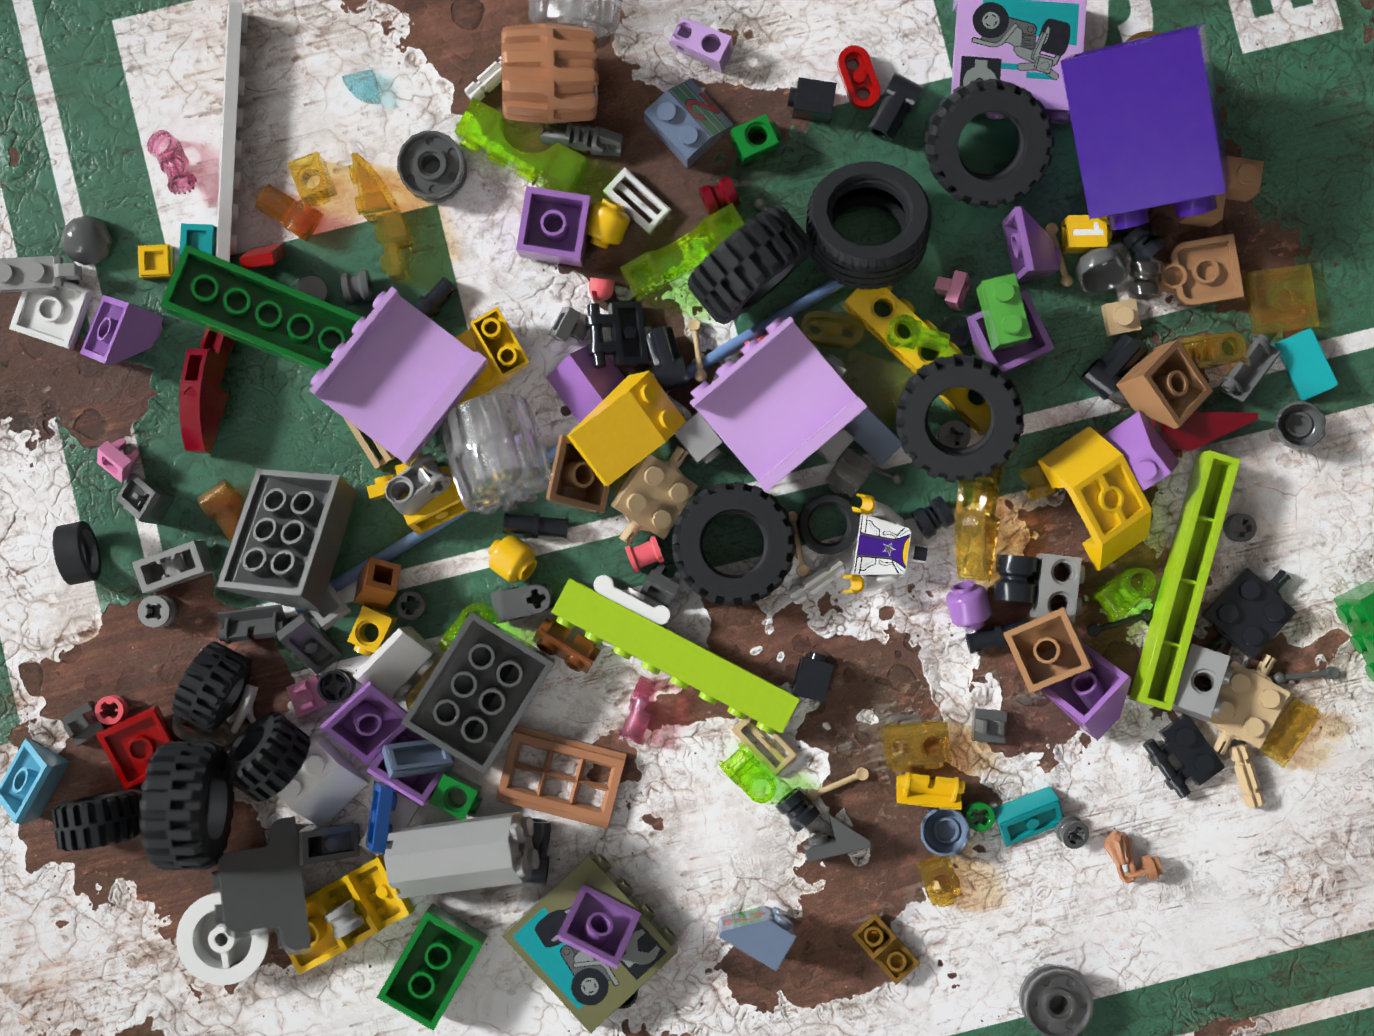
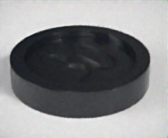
M955 315L943 323L941 337L945 343L950 341L960 348L970 342L972 338L966 317Z

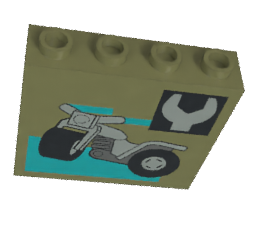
M592 851L524 916L511 924L502 935L590 1034L678 951V945L675 943L678 941V938L666 925L661 928L653 919L656 914L651 907L644 901L639 903L631 895L634 890L629 883L622 877L617 879L609 871L612 866L608 860L600 853L596 856ZM583 884L641 913L616 969L556 939Z

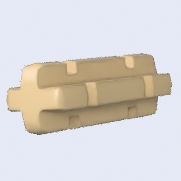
M1239 744L1229 748L1231 760L1236 762L1234 769L1240 788L1245 791L1243 798L1246 806L1256 808L1264 805L1265 799L1262 791L1258 790L1260 783L1254 764L1249 761L1251 755L1248 746Z

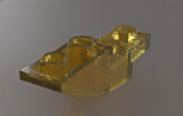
M352 153L353 164L348 165L352 183L358 186L359 195L355 196L358 214L363 215L369 223L378 222L373 227L377 243H382L384 255H380L383 273L388 274L394 282L407 280L401 249L412 247L413 243L404 215L395 197L372 166L358 153Z
M1001 466L994 469V474L986 478L984 475L975 478V482L966 483L965 480H959L955 515V553L957 574L960 579L990 581L1000 523V518L995 516L1003 469Z

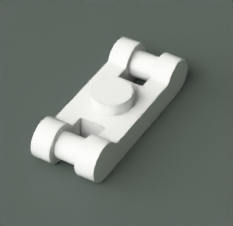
M600 575L594 580L596 592L650 621L662 625L670 619L669 608L664 605L656 607L649 605L643 601L644 594L630 587L627 588L626 592L615 587L614 581L610 576Z

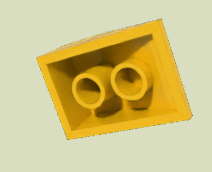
M649 370L628 375L567 437L603 485L609 486L666 443L686 421Z

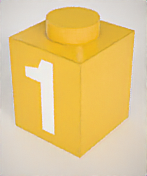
M1068 215L1061 222L1062 254L1087 253L1092 249L1108 247V244L1111 242L1112 230L1110 229V224H1107V216L1089 219V215Z

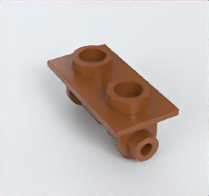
M545 618L540 628L537 629L533 642L537 644V647L542 652L548 655L555 654L565 660L564 663L570 669L577 672L583 671L587 674L601 651L596 648L597 644L578 633L571 643L566 640L572 631L571 629L557 623L554 618L552 620Z

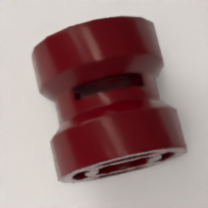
M729 176L720 179L717 186L706 185L699 188L702 202L710 218L719 215L725 206L729 209L740 206L738 194Z

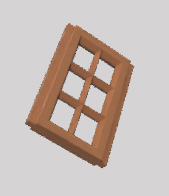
M516 725L510 741L496 800L608 829L627 753ZM522 745L547 751L543 768L518 762ZM554 753L579 759L575 777L550 770ZM586 761L611 768L607 785L582 779ZM516 768L541 775L537 792L512 786ZM548 777L573 783L569 800L543 794ZM580 785L605 791L601 808L576 802Z

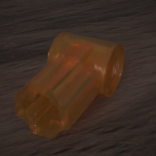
M270 184L261 189L254 206L260 212L283 224L286 230L306 242L309 241L324 217V214L300 199L299 201L293 199Z
M224 479L199 496L197 501L207 516L213 521L216 520L229 541L232 542L243 507L240 504L242 500L237 491Z

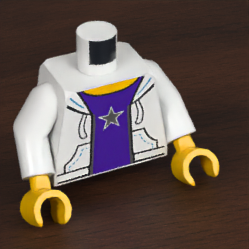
M857 493L856 496L862 499V506L860 508L852 507V511L862 514L858 515L860 520L859 531L854 541L850 574L842 576V578H849L851 581L850 589L843 590L845 594L880 590L895 583L899 574L906 573L907 562L921 564L926 562L927 545L910 543L911 529L906 527L904 519L888 505L875 501L871 495Z

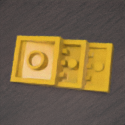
M384 853L305 896L311 950L310 953L288 954L299 975L341 954L353 945L415 911L410 899H399L396 893L400 892L398 888L392 889L388 884ZM353 899L356 904L354 910L357 915L363 917L365 923L347 935L335 939L333 936L334 928L331 923L325 921L323 916L344 902Z

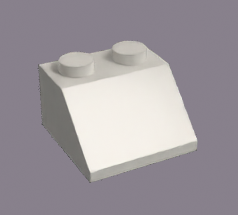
M411 626L401 627L352 676L363 685L370 681L391 699L395 696L401 699L413 686L409 681L417 673L423 676L435 664L432 658L438 652Z
M323 737L309 747L308 755L299 772L276 795L295 813L317 826L325 827L369 781Z

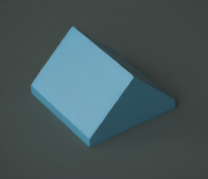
M27 738L23 741L0 783V804L12 821L19 825L40 818L70 763L64 757Z

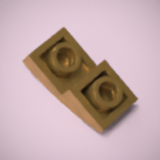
M876 913L851 934L896 985L920 964L919 960Z

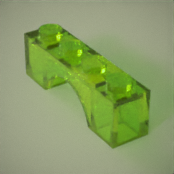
M472 97L454 131L460 140V146L475 154L479 150L489 155L487 159L498 167L504 168L508 165L517 170L515 174L529 183L536 180L545 185L544 189L574 192L588 166L585 156L558 142L540 153H524L513 148L504 137L505 121L501 112Z
M733 203L705 218L697 227L675 242L658 250L648 251L620 267L621 275L638 302L694 270L722 241L727 239L736 229L743 226L744 222Z

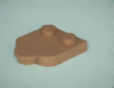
M1234 233L1178 244L1171 251L1169 262L1163 264L1156 272L1155 280L1159 289L1165 293L1174 294L1180 304L1188 307L1243 298L1244 291Z

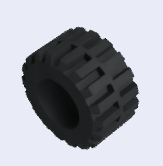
M213 641L196 655L185 671L174 695L173 713L208 732L217 729L229 717L243 695L250 679L252 660L218 642Z
M269 712L249 725L237 738L226 757L222 774L227 781L254 801H266L283 790L299 772L309 752L310 737L279 712Z
M118 791L66 801L52 808L56 844L59 850L80 851L104 847L134 839L143 833L142 829H140L141 810L137 792Z

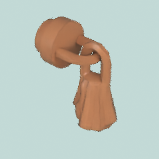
M1116 830L1105 837L1104 848L1113 859L1119 877L1123 882L1131 883L1137 877L1147 875L1149 881L1152 882L1158 880V876L1164 874L1157 855L1153 857L1150 854L1141 856L1142 865L1135 867L1132 856V838L1128 837L1125 832ZM1128 864L1130 869L1124 874L1122 865Z

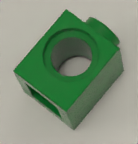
M764 114L732 128L730 139L742 166H745L776 152L781 134L776 122H770L767 115ZM753 133H760L765 137L766 141L761 145H755L750 142L749 136Z
M446 771L429 804L461 820L466 819L469 813L473 815L477 813L483 801V797L479 796L482 786L452 771ZM458 788L466 793L467 801L465 804H457L452 800L451 792L453 789Z

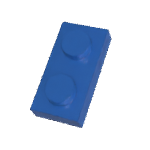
M374 781L365 845L372 853H385L386 844L391 843V841H387L389 833L393 832L392 824H389L391 811H395L397 805V793L394 792V788L380 781Z

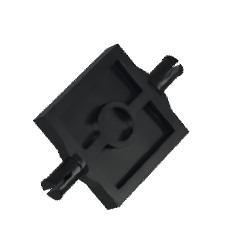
M1249 568L1243 569L1201 614L1213 625L1218 634L1216 639L1206 648L1220 653L1229 644L1238 648L1249 659H1253L1297 612L1282 599L1278 592L1291 577L1288 574L1285 575L1286 572L1280 569L1269 582L1261 580Z

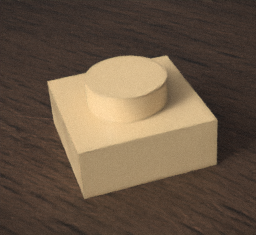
M1136 298L1107 303L1101 306L1107 337L1142 330Z

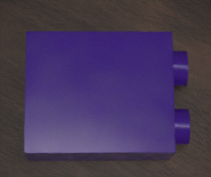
M1205 23L1070 55L1060 61L1089 219L1108 216L1110 229L1119 230L1149 222L1148 208L1174 203L1177 217L1193 216L1217 209L1215 195L1226 193L1231 181Z

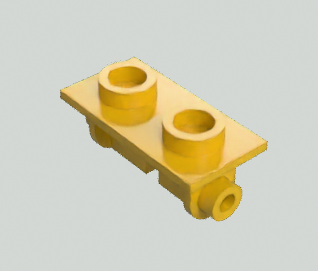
M908 771L905 774L896 776L898 804L962 810L961 794H964L965 781H960L958 777L936 776L934 780L930 779L929 775L911 774Z

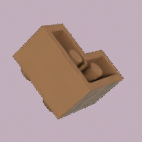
M1226 155L1231 182L1226 193L1215 195L1217 209L1203 214L1179 217V223L1211 228L1223 219L1226 199L1247 202L1259 194L1264 161Z

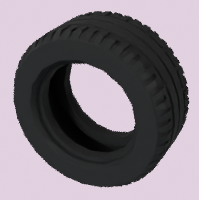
M862 161L844 165L830 172L813 190L807 207L806 234L813 243V251L810 257L814 264L831 280L855 289L872 290L885 288L907 278L921 263L929 239L932 210L926 192L911 175L893 165L881 162ZM858 206H874L888 211L899 222L902 231L900 235L889 243L878 246H863L846 240L836 230L834 221L847 209Z

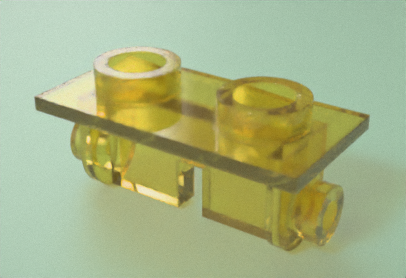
M1293 697L1272 726L1264 743L1258 750L1284 768L1320 719L1319 710Z

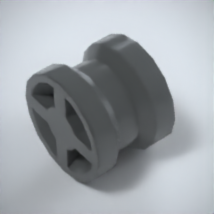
M362 270L358 275L341 274L342 292L348 306L355 305L360 300L366 302L374 301V290L368 270Z

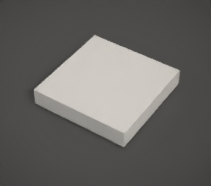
M64 280V287H59V290L22 292L9 329L74 350L94 290Z

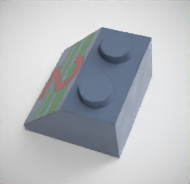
M692 79L667 90L644 111L645 124L687 169L734 127V124Z
M761 906L720 917L717 922L719 938L777 971L793 944L796 933L793 923L790 921L791 916L775 906L773 910L766 906Z

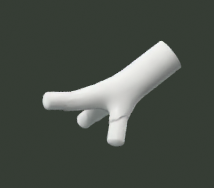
M246 685L238 708L227 718L228 723H232L235 720L231 729L232 733H237L246 717L250 724L256 721L253 714V704L259 687Z

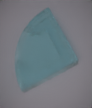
M373 69L342 76L344 84L354 97L365 103H381L376 75Z

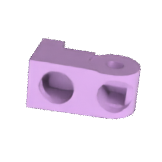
M684 18L679 20L669 41V45L676 51L710 65L711 69L719 73L723 72L734 50L732 36Z

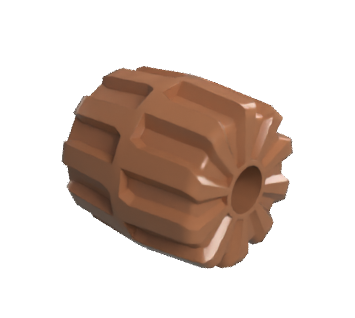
M552 23L504 27L501 32L502 111L504 118L514 121L547 124L591 121L595 119L598 106L597 85L599 84V75L597 73L599 58L595 30L586 27Z

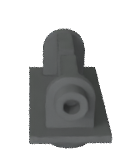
M1259 334L1257 338L1253 337L1250 345L1227 376L1222 378L1223 381L1218 386L1217 391L1245 403L1282 351L1268 345L1270 339L1262 334Z
M282 605L217 612L222 628L218 629L219 641H225L226 644L249 640V635L254 633L255 639L278 638L276 633L289 624Z

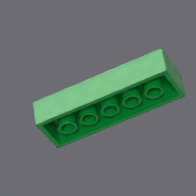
M185 244L160 303L161 309L166 313L316 373L321 368L326 370L334 360L331 358L334 350L342 342L346 344L354 334L352 333L354 325L362 317Z

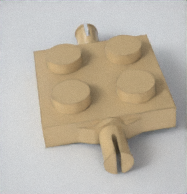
M677 446L668 462L659 460L650 454L635 465L610 505L621 512L626 520L629 521L623 533L619 536L621 540L631 545L640 529L650 531L663 540L666 538L684 506L698 487L684 477L683 473L679 470L680 465L687 454H689L687 451Z
M1264 653L1256 670L1247 669L1234 661H1229L1228 666L1234 668L1228 685L1222 684L1218 696L1224 698L1218 716L1212 714L1208 721L1221 732L1212 747L1214 751L1225 755L1233 739L1242 740L1257 749L1261 748L1291 692L1276 685L1268 677L1270 670L1277 661L1275 658Z

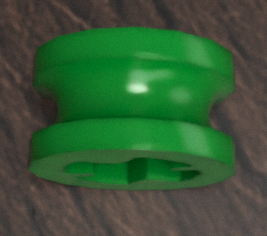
M976 800L966 805L963 812L969 827L974 831H986L994 823V811L983 801ZM985 809L987 813L983 814V816L986 817V820L983 823L978 820L972 823L971 819L974 816L971 813L973 810L982 811Z

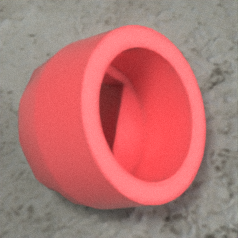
M590 277L589 293L592 298L601 301L608 300L613 295L615 281Z

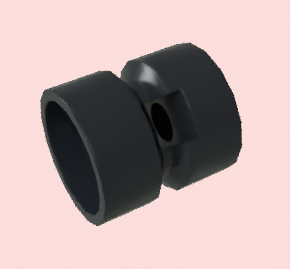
M996 554L995 572L1000 575V579L994 581L993 599L1035 603L1037 585L1032 582V578L1038 576L1039 558Z

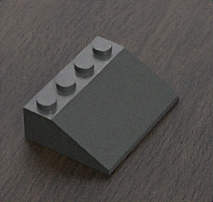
M257 469L216 587L292 608L320 611L358 492L340 475Z
M471 611L401 724L485 775L556 660L528 642Z

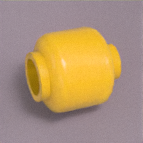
M605 198L602 199V202L592 204L587 225V234L591 236L590 243L608 249L609 244L618 245L623 241L630 222V217L625 212V206Z
M509 535L502 540H495L489 548V567L510 583L527 580L537 566L534 549L514 535Z

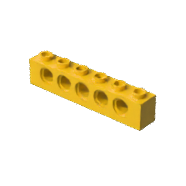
M892 286L872 290L856 289L842 305L850 315L914 374L924 364L927 365L933 362L927 361L922 357V346L928 345L933 347L936 351V358L963 354L954 343L950 341L945 343L937 335L939 330L933 323L927 319L922 321L915 315L916 309L908 300L903 297L899 300L891 292ZM878 302L887 304L890 309V315L887 317L878 316L874 311V304ZM898 325H909L913 330V337L910 339L900 337L897 331ZM962 387L946 390L938 396L980 436L987 433L991 422V412L984 398L980 405H974L968 398L970 389Z

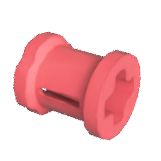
M655 535L651 536L648 542L635 547L630 545L625 547L635 574L640 572V568L655 562L660 564L665 562Z

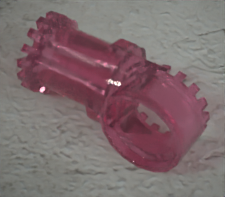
M166 130L154 132L148 140L147 150L157 159L160 169L167 175L168 189L175 195L177 192L178 195L182 192L186 194V191L192 192L191 189H195V182L197 180L194 174L189 171V160L184 153L181 142ZM168 140L169 144L167 148L163 152L159 153V148L162 147V143H165Z
M642 675L640 676L629 700L628 709L630 712L623 727L618 728V735L625 739L629 737V741L633 740L634 743L644 744L643 736L650 720H654L656 717L654 713L644 709L649 702V696L651 697L652 695L649 691L653 692V688L657 684L656 681Z

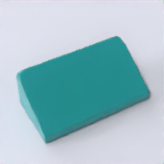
M1312 328L1305 329L1274 344L1275 348L1282 351L1279 356L1301 401L1338 386L1336 377Z
M1050 786L992 809L1006 847L1055 828L1058 822L1064 818L1059 798Z

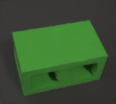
M1013 273L983 280L976 288L992 352L1022 345L1027 342L1032 336L1016 274Z

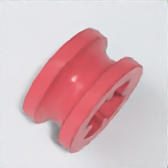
M119 695L103 697L95 706V716L101 723L106 725L116 724L124 720L129 712L127 701ZM116 703L118 709H115V711L118 712V715L108 716L106 710H109V708H106V705Z

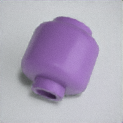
M973 580L962 581L953 585L950 588L951 591L946 596V604L952 623L958 627H965L968 631L983 627L984 621L989 619L992 614L985 587L976 584Z

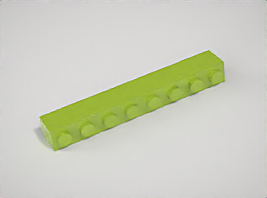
M1210 450L1197 453L1152 613L1153 616L1150 620L1130 692V700L1168 711L1172 710L1241 459Z
M573 578L568 579L551 612L558 616L556 622L564 627L573 630L575 625L586 631L584 637L599 645L602 644L603 640L614 645L613 652L630 660L632 655L643 661L641 667L656 675L659 674L660 670L671 675L670 682L687 690L689 685L701 691L698 696L713 705H716L717 701L728 705L727 712L742 720L745 719L746 715L757 720L756 727L770 735H773L775 730L781 734L783 733L800 700L798 696L680 634L627 609Z

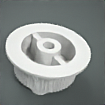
M220 892L200 898L185 911L178 925L176 944L182 963L192 975L209 984L230 985L246 979L261 965L267 953L269 933L241 938L228 936L223 924H216L215 905L221 904Z

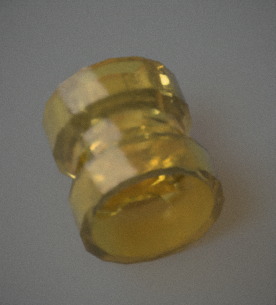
M1040 464L1018 471L1021 480L1028 485L1026 491L1028 501L1060 492L1059 488L1051 487Z

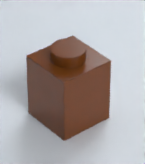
M370 557L358 575L354 602L385 611L397 594L401 565Z

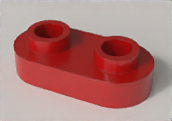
M856 45L848 46L842 50L837 62V69L848 100L858 110L871 109L878 102L881 93L872 62L864 48ZM855 61L858 64V68L850 69L847 63ZM864 90L869 94V97L862 99L858 96V92Z

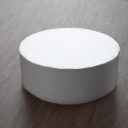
M306 276L296 285L295 289L325 302L329 299L327 284L316 276Z

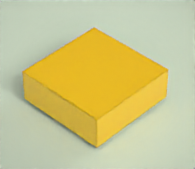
M170 244L138 246L139 278H171L174 272L173 246Z

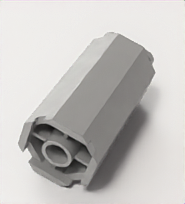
M520 811L399 828L389 833L387 841H393L391 849H385L384 854L388 884L392 889L398 888L400 890L396 895L399 899L523 883L532 876V870L539 867V854L534 849L532 841L534 834L533 820L530 816L524 817Z

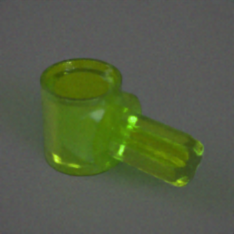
M906 314L896 316L889 323L885 331L887 342L895 348L914 350L917 345L939 352H946L950 342V335L921 327L922 321L915 320ZM897 324L906 325L910 331L909 338L899 339L896 337L894 326Z

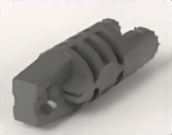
M575 122L544 123V128L546 129L541 131L539 137L540 141L544 144L568 150L572 147L573 151H582V153L586 154L588 151H591V155L620 157L623 147L622 134L601 128L600 126L592 128L591 124L584 125L581 122H578V124H575Z

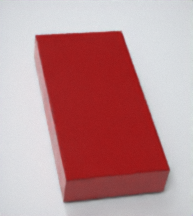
M284 243L251 248L239 257L241 267L248 270L274 265L286 254Z

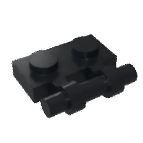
M642 301L611 302L608 305L609 314H601L598 303L587 305L588 316L585 317L586 328L590 330L591 344L588 345L589 356L593 357L594 368L599 369L607 366L606 355L614 356L615 367H644L649 363ZM603 327H610L612 342H604Z
M1182 714L1159 731V734L1165 741L1160 747L1153 738L1143 744V747L1149 754L1147 758L1151 764L1160 769L1166 778L1164 782L1170 790H1175L1180 799L1185 798L1191 793L1185 784L1186 779L1191 777L1194 783L1200 786L1226 768L1190 716ZM1172 753H1174L1182 765L1177 770L1168 760Z

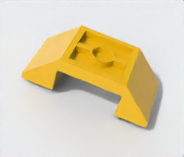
M498 306L471 321L472 327L455 337L473 352L478 351L486 357L489 365L449 415L454 414L506 384L530 364L529 359Z
M1086 427L1037 460L1052 488H1066L1091 537L1084 541L1082 545L1096 571H1101L1148 538L1152 509L1123 454L1091 427Z

